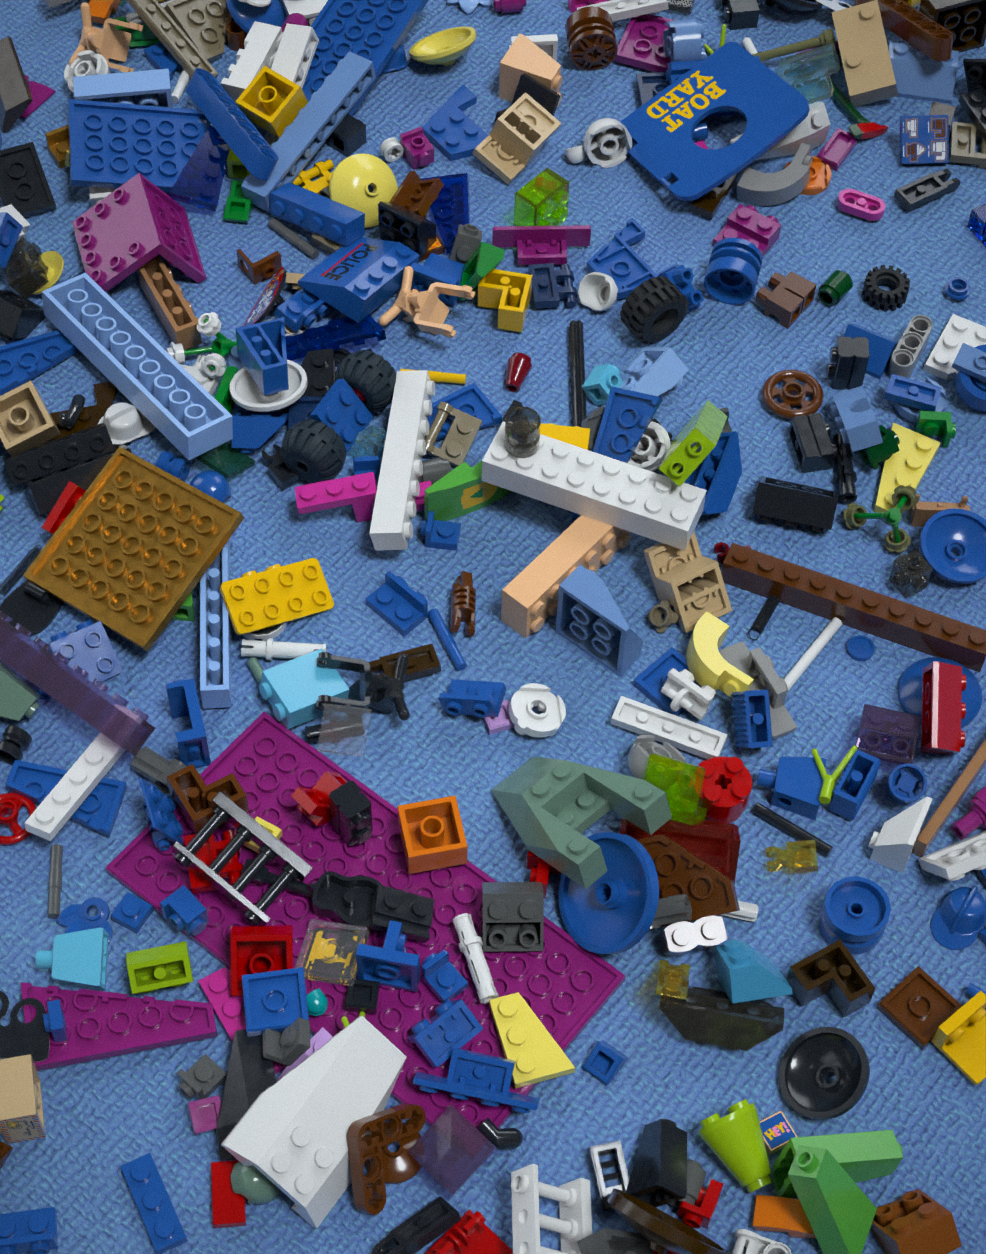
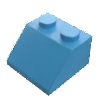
M730 940L726 941L724 945L715 946L718 981L732 1004L793 994L792 987L777 965L745 941Z

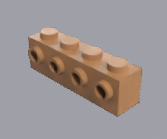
M159 255L155 256L137 269L139 285L174 344L182 343L184 350L202 344L201 333L197 330L199 318L195 317L190 302L186 301L183 297L180 285L176 284L173 280L170 268L165 266Z

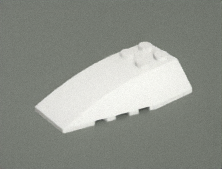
M359 1016L332 1037L323 1047L309 1055L295 1069L286 1073L281 1080L263 1091L221 1145L244 1166L253 1165L295 1202L292 1209L313 1228L317 1229L352 1182L347 1144V1132L350 1125L356 1120L385 1109L407 1056L363 1016ZM365 1131V1134H364V1135H367V1134H371V1135H372V1133H371L370 1131Z

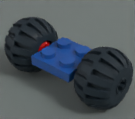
M366 350L349 354L338 365L333 386L310 414L313 420H304L296 423L286 432L281 445V456L288 469L298 474L300 479L309 483H317L331 480L337 476L344 466L346 453L372 420L373 416L371 413L381 411L392 403L397 374L387 360H384L379 354L376 355L374 352Z

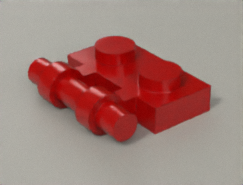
M233 830L223 832L224 840L215 841L213 833L197 851L195 856L205 865L209 866L232 840L235 832ZM196 834L184 836L185 847ZM240 849L218 873L221 878H230L231 886L239 878L243 869V865L239 863L238 857ZM190 866L188 867L192 894L218 890Z

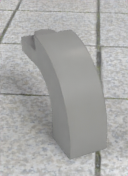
M801 143L790 165L779 172L763 173L747 167L737 184V200L752 205L771 206L784 203L796 197L810 182V167L813 161V156H810L811 145Z

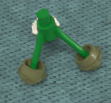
M897 486L894 489L895 493L892 495L895 508H891L885 513H867L866 509L861 505H857V503L848 504V508L844 509L843 520L848 528H859L866 523L867 519H882L885 524L892 527V530L886 534L884 539L886 543L885 548L889 552L902 553L907 550V546L911 544V538L905 530L898 527V523L902 518L900 511L909 510L918 503V496H916V490L913 487Z

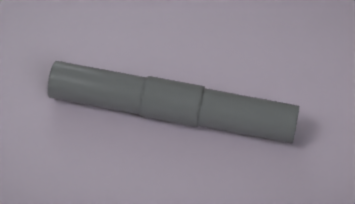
M275 218L269 221L268 226L287 241L301 249L311 258L315 259L318 257L319 250L302 239L298 234L288 229Z
M59 844L51 846L48 886V918L57 919L60 915L63 846Z

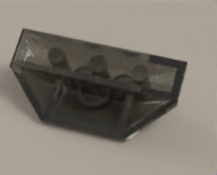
M662 986L659 1008L685 1040L694 1041L702 1045L723 1046L729 1050L739 1049L747 1051L783 1030L785 1008L773 1006L760 999L732 1004L726 992L694 986H677L674 988Z

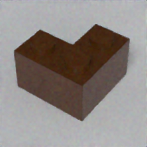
M193 764L167 776L170 795L194 834H197L213 816L212 811L214 809L210 806L212 800L220 791L246 813L249 812L247 795L233 773L207 786Z

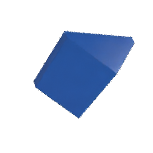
M848 324L843 337H851L852 339L854 337H866L868 339L870 356L865 374L881 379L890 364L892 354L899 342L857 324Z

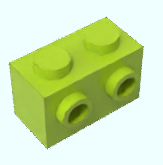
M187 941L126 953V964L132 994L148 993L160 988L178 987L193 982Z

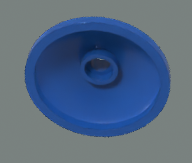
M226 0L231 16L246 33H249L255 21L282 27L286 20L280 0H272L265 7L253 6L238 0Z
M946 509L934 514L925 523L919 539L920 551L928 567L938 576L954 583L968 584L984 579L986 577V520L976 513L964 509Z
M940 657L925 658L911 664L904 671L899 681L898 698L901 707L913 721L921 725L923 668L933 661L962 667V674L966 675V689L962 691L961 702H964L966 705V715L964 720L961 719V728L967 726L975 719L982 705V689L977 678L969 669L956 661Z

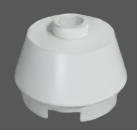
M86 50L76 54L78 58L73 61L71 66L69 64L66 65L64 78L69 89L74 92L73 77L111 73L108 63L102 55Z
M650 422L628 464L648 471L659 469L671 446L669 435L660 424Z

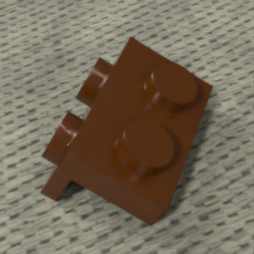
M410 171L389 202L396 203L425 217L433 201L438 198L444 184L440 178L421 180L415 171Z

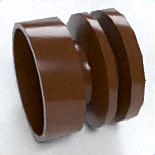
M590 6L581 8L568 17L565 24V32L570 58L574 65L584 70H597L609 65L615 59L618 52L613 22L609 13L600 7Z

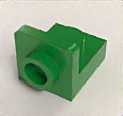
M920 411L915 431L926 436H942V447L948 448L950 439L955 438L956 423H952L951 412Z

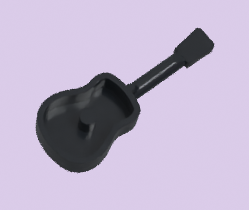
M250 858L246 859L241 874L253 860ZM264 866L252 882L264 885V883L272 885L280 875L269 872V869ZM328 871L322 874L317 883L309 885L297 880H291L284 889L312 898L313 911L318 916L333 919L349 932L366 934L373 930L369 928L372 923L371 912L374 889L382 884L368 876L346 877L336 872Z

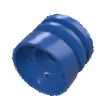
M725 238L718 241L712 249L704 278L706 292L713 299L725 304L736 305L749 301L754 296L763 256L761 251L753 243L741 238Z

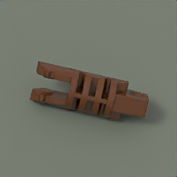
M462 571L456 579V584L453 583L450 631L457 632L461 622H465V635L472 637L475 634L476 589L473 588L472 573Z

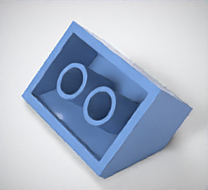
M890 42L888 50L899 95L897 97L951 104L959 51L952 50V56L947 61H936L912 45Z

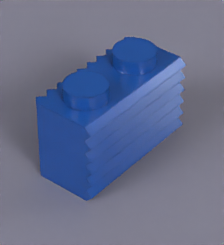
M768 689L733 692L731 694L733 697L731 701L734 704L731 707L734 709L732 711L734 714L732 718L735 720L733 722L735 725L733 730L736 731L734 734L736 739L734 741L737 743L735 747L737 749L773 747Z
M857 749L847 763L832 792L828 805L830 811L849 820L855 819L876 778L881 763L880 759Z

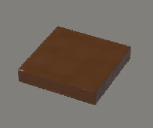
M918 966L884 997L876 1008L923 1050L933 1040L938 1027L959 1010L962 1005Z

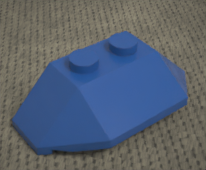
M737 432L721 433L717 445L684 482L707 490L704 510L701 515L727 512L742 474Z

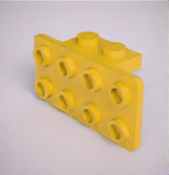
M316 558L285 566L280 564L272 565L259 573L256 570L241 575L240 578L225 581L220 585L223 600L234 630L238 635H244L325 612L334 607V601L319 561Z

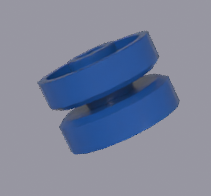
M845 877L835 882L827 891L819 918L821 934L828 944L841 939L851 954L865 953L875 948L882 939L891 912L889 897L881 886L863 877Z

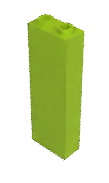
M707 400L674 438L659 470L680 487L717 445L728 416ZM697 442L692 448L691 444Z

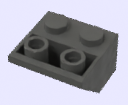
M482 882L483 952L543 951L544 893L542 882Z

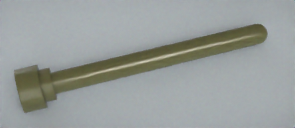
M832 28L823 30L819 37L752 55L759 56L760 62L818 46L826 47L827 49L836 47L834 32Z

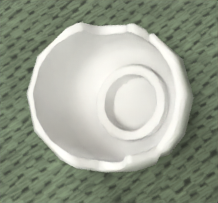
M599 272L589 273L583 277L579 284L578 295L581 304L594 311L610 309L617 299L618 287L614 279L607 274Z

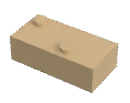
M878 0L831 12L852 105L857 107L899 96Z

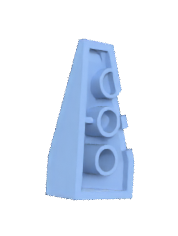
M644 347L626 368L625 371L628 375L623 380L620 388L659 396L679 385L683 380L684 374L689 369L671 347Z

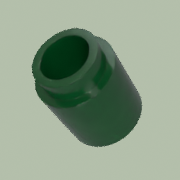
M834 271L819 287V300L826 306L838 304L853 287L850 275L844 271Z

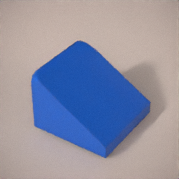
M602 1040L597 1042L582 1068L606 1085H609L628 1057Z

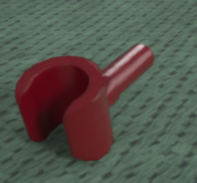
M720 542L714 546V553L718 554L717 560L720 563L724 562L730 549L726 543Z

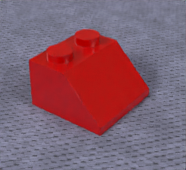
M293 925L232 926L230 935L231 996H244L242 975L293 968Z

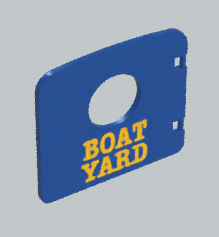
M728 42L620 122L627 128L632 140L636 143L631 150L627 151L628 155L660 184H663L676 198L682 201H691L716 188L769 150L808 116L810 108L805 96L738 43ZM722 110H733L746 117L747 127L745 132L736 142L727 147L712 150L704 149L693 141V132L698 123L712 113ZM672 176L677 179L673 184L667 181Z

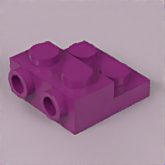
M739 204L728 216L725 227L713 239L712 246L714 247L718 241L725 238L736 237L753 243L761 251L762 256H764L779 239L781 224L774 216L769 215L766 217L758 213L757 209L752 205L744 206Z

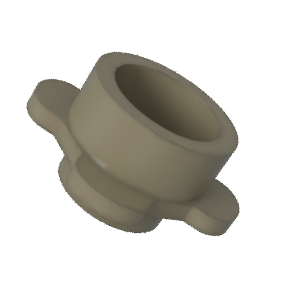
M666 600L655 605L648 613V619L656 626V631L659 633L666 632L667 627L672 623H677L679 619L678 614L670 608V602Z

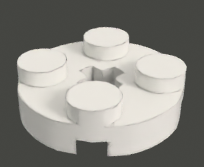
M531 683L520 687L519 691L514 693L508 706L509 716L514 723L516 732L533 737L555 735L566 715V708L562 698L559 695L556 698L550 692L551 688L542 684ZM533 706H537V709L543 711V713H534L532 711Z

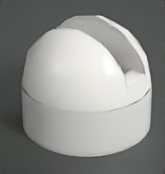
M583 145L565 150L568 161L573 164L583 161L585 157Z

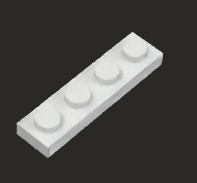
M610 0L577 8L579 10L590 6L600 7L609 13L612 22L669 9L668 0Z
M621 696L611 717L612 725L640 735L654 736L656 741L662 743L665 741L675 748L705 759L720 756L728 735Z

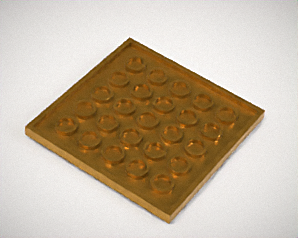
M119 446L23 576L29 582L39 586L93 620L101 621L103 626L148 652L245 517L241 512Z

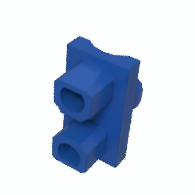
M680 265L662 274L688 299V312L701 306L700 303L704 301L701 291L694 290L691 281H693L694 275L691 268H685L684 265Z

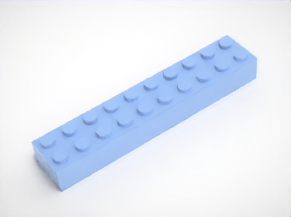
M86 273L42 291L44 315L188 460L233 439L232 415Z

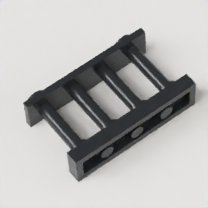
M220 791L212 800L210 806L214 809L212 811L213 816L186 847L182 846L178 841L173 845L172 852L175 854L173 858L186 869L190 866L245 912L243 914L244 918L252 925L257 926L260 924L261 926H266L271 918L264 912L291 880L298 878L303 882L313 867ZM229 821L237 828L235 830L237 834L209 866L205 865L195 854L222 822L226 823ZM252 840L260 847L258 849L260 853L231 886L218 873L245 842ZM275 859L283 866L281 869L283 872L254 905L241 893L265 864Z

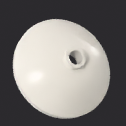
M287 360L289 390L264 396L247 368L243 367L234 375L230 382L231 397L236 404L250 411H278L292 405L304 394L308 384L306 372L299 364Z

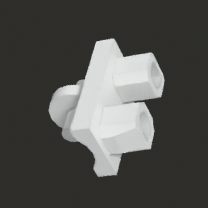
M673 668L668 672L667 681L662 687L661 692L673 700L670 705L672 710L678 711L683 707L699 720H702L707 714L716 691L708 685L700 688L694 683L695 678L688 670L684 669L678 672Z

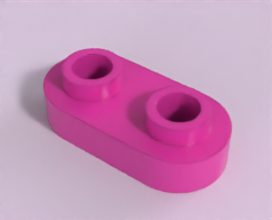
M845 189L839 193L837 206L841 211L870 221H876L883 217L885 203L882 199L854 189Z

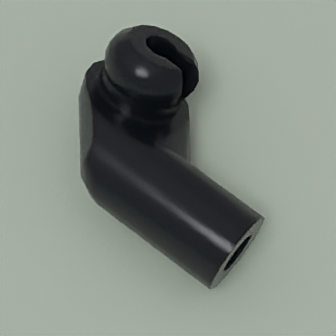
M74 395L68 413L62 412L59 414L58 424L61 427L67 426L72 428L75 426L85 404V398L82 395Z
M486 1118L477 1127L478 1131L498 1150L515 1149L523 1141L520 1130L516 1128L498 1129L489 1118Z

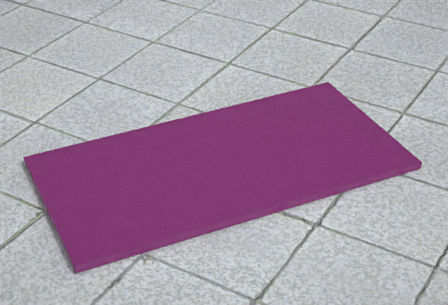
M263 712L200 776L207 786L231 773L235 775L247 795L249 808L247 814L253 819L258 816L282 829V836L279 840L313 867L308 876L303 880V883L309 885L317 883L323 873L333 871L346 877H372L383 886L434 899L432 925L429 929L430 939L426 943L411 939L406 940L405 948H407V953L417 954L420 959L418 991L414 992L380 985L377 1013H365V1019L407 1056L390 1096L400 1104L410 1103L421 1106L426 1115L425 1124L473 1161L489 1142L478 1131L477 1127L486 1118H489L500 1129L514 1112L512 1105L500 1103L499 1106H489L481 1103V1099L469 1096V1099L463 1100L451 1097V1092L438 1089L437 1093L420 1090V1085L413 1084L416 1073L422 1072L447 1078L451 1057L439 1067L433 1068L415 1043L410 1044L407 1038L413 1034L411 1028L424 1018L430 1020L437 1014L434 1009L442 1003L421 979V967L429 955L433 953L438 954L445 949L449 953L451 964L468 982V988L453 998L451 1002L462 999L483 1027L481 1032L460 1049L505 1058L489 1003L481 1004L466 957L458 946L460 940L452 921L460 914H471L475 931L483 942L482 882L497 881L468 860L467 864L409 874L398 825V809L299 736L286 729L285 726L273 717ZM325 771L339 773L347 782L354 781L361 789V794L364 793L371 802L373 827L371 837L364 843L348 846L342 839L341 833L338 834L331 825V821L324 825L316 826L297 808L298 802L291 796L297 787L312 789ZM176 805L174 814L183 828L181 836L185 847L184 836L194 835ZM230 822L218 827L214 832L215 841L224 840L223 832L227 830L235 832L237 828ZM148 825L105 867L107 874L135 896L153 905V910L163 917L160 902L183 885L192 893L189 869L182 867L174 860L173 856L175 854L172 852V848L175 842L170 844V849L166 851H160L159 848L155 847L152 832L149 828L150 825ZM242 845L238 853L239 863L244 866L246 859L254 860L259 853ZM275 859L265 864L269 872L278 875L283 872L281 870L283 866ZM222 878L230 884V878ZM251 881L241 894L255 905L271 885L267 883L261 885ZM285 889L264 912L271 918L266 926L293 925V968L303 967L316 929L349 932L333 919L315 914L312 907V898ZM219 890L195 893L193 895L207 909L209 923L196 936L192 935L190 937L183 929L181 932L231 970L230 935L232 926L254 925L244 918L243 914L245 912ZM545 916L543 917V951L483 952L499 997L519 992L563 1052L566 1051L620 987L626 977L597 954L581 947L567 932ZM372 930L362 934L364 936L363 944L383 948L387 933ZM328 933L326 939L338 945L341 935ZM348 943V944H350V946H347V945H346V947L349 948V950H347V951H350V948H353V949H354V947H351V944H352V943ZM357 964L352 979H358ZM305 976L307 995L315 989H321L328 1000L327 1010L324 1014L320 1016H311L309 1014L310 1033L313 1036L323 1027L334 1037L344 1029L341 1021L343 1016L347 1017L349 1024L359 1017L360 1012H349L345 1008L349 982ZM512 1080L509 1092L528 1096L538 1083L515 1089Z

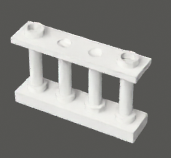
M531 1164L511 1172L513 1254H581L577 1241L592 1234L590 1180L578 1178L559 1187L538 1182V1165ZM539 1196L559 1201L560 1219L539 1213ZM540 1228L560 1233L561 1251L540 1246Z

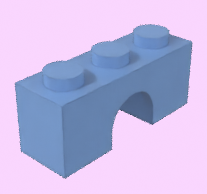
M862 386L832 395L835 404L830 406L833 418L836 421L843 443H849L852 452L883 443L877 419L873 410L870 409Z

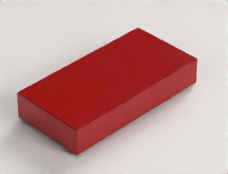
M238 1160L211 1162L214 1229L246 1226L245 1197L234 1193L231 1182V1173L234 1165L239 1162Z

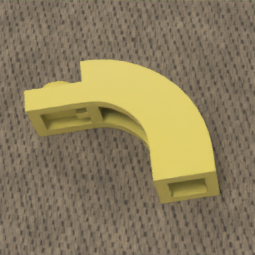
M706 612L696 623L686 650L687 665L701 687L708 685L715 691L719 689L733 698L731 696L733 692L749 691L754 679L728 663L721 656L718 648L724 642L729 625Z

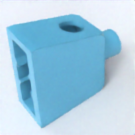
M94 928L54 936L53 950L37 951L36 968L52 969V979L59 984L106 991L109 933L104 928Z

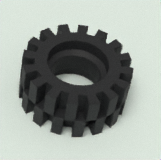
M881 265L880 269L876 266L873 268V271L870 270L868 272L862 295H864V300L868 301L870 307L875 305L876 310L882 307L883 311L887 312L888 308L891 311H895L896 307L900 309L905 304L910 288V280L905 272L900 274V268H897L895 271L893 270L894 266L889 265V268L886 269L885 265ZM878 286H889L894 290L886 291Z

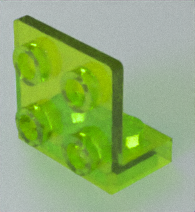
M650 754L645 780L666 793L672 816L671 819L689 825L705 820L707 809L698 806L705 768L660 754Z

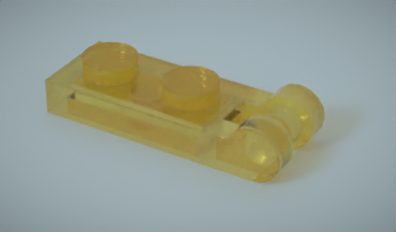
M660 959L655 994L686 999L690 965L681 963V966L669 964V961Z

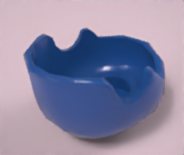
M203 471L197 474L190 483L191 486L224 503L227 497H231V489L227 479L217 471Z

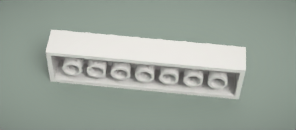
M502 422L482 460V481L684 551L704 510L707 491L705 489L683 483L679 487L669 477L506 422Z

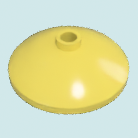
M467 26L445 29L419 40L410 48L409 52L412 59L421 63L431 65L443 64V66L451 65L456 61L455 59L462 56L472 46L477 34L474 28Z
M355 154L342 160L335 167L329 183L331 200L365 213V228L379 225L378 204L380 201L389 202L398 189L396 178L389 166L378 157L370 154ZM369 185L373 187L372 193L368 190Z

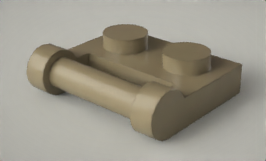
M952 121L949 162L978 165L981 169H986V141L976 126L970 123ZM976 136L981 139V153H975Z
M440 401L437 407L438 413L429 429V435L425 438L426 454L435 458L447 459L450 465L457 467L465 461L482 425V420L462 412L446 402ZM448 416L453 418L454 421L439 449L434 446V443Z

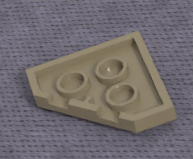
M175 0L166 4L164 8L208 62L221 58L224 53V43L227 35L226 25L230 14L226 0Z

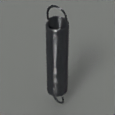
M769 596L748 632L749 637L750 631L753 628L758 629L761 632L760 634H762L780 602L776 596Z

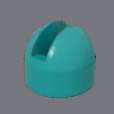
M315 989L307 995L308 1013L311 1016H320L327 1010L328 1000L321 989Z

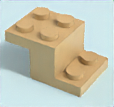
M525 92L497 119L489 136L474 149L472 154L509 185L537 157L545 141L559 129L561 122Z
M693 532L685 551L664 543H658L643 551L658 600L669 601L674 606L675 612L679 616L678 622L681 631L687 633L693 630L698 620L706 612L718 618L732 611L718 561L701 555L695 532Z

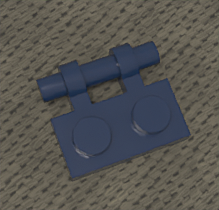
M553 263L529 265L528 273L532 275L531 291L534 309L559 307L560 299H564L569 308L576 306L578 295L576 288L573 287L574 273L570 270L568 264L561 265L560 270H554ZM560 282L563 284V287H557V283Z

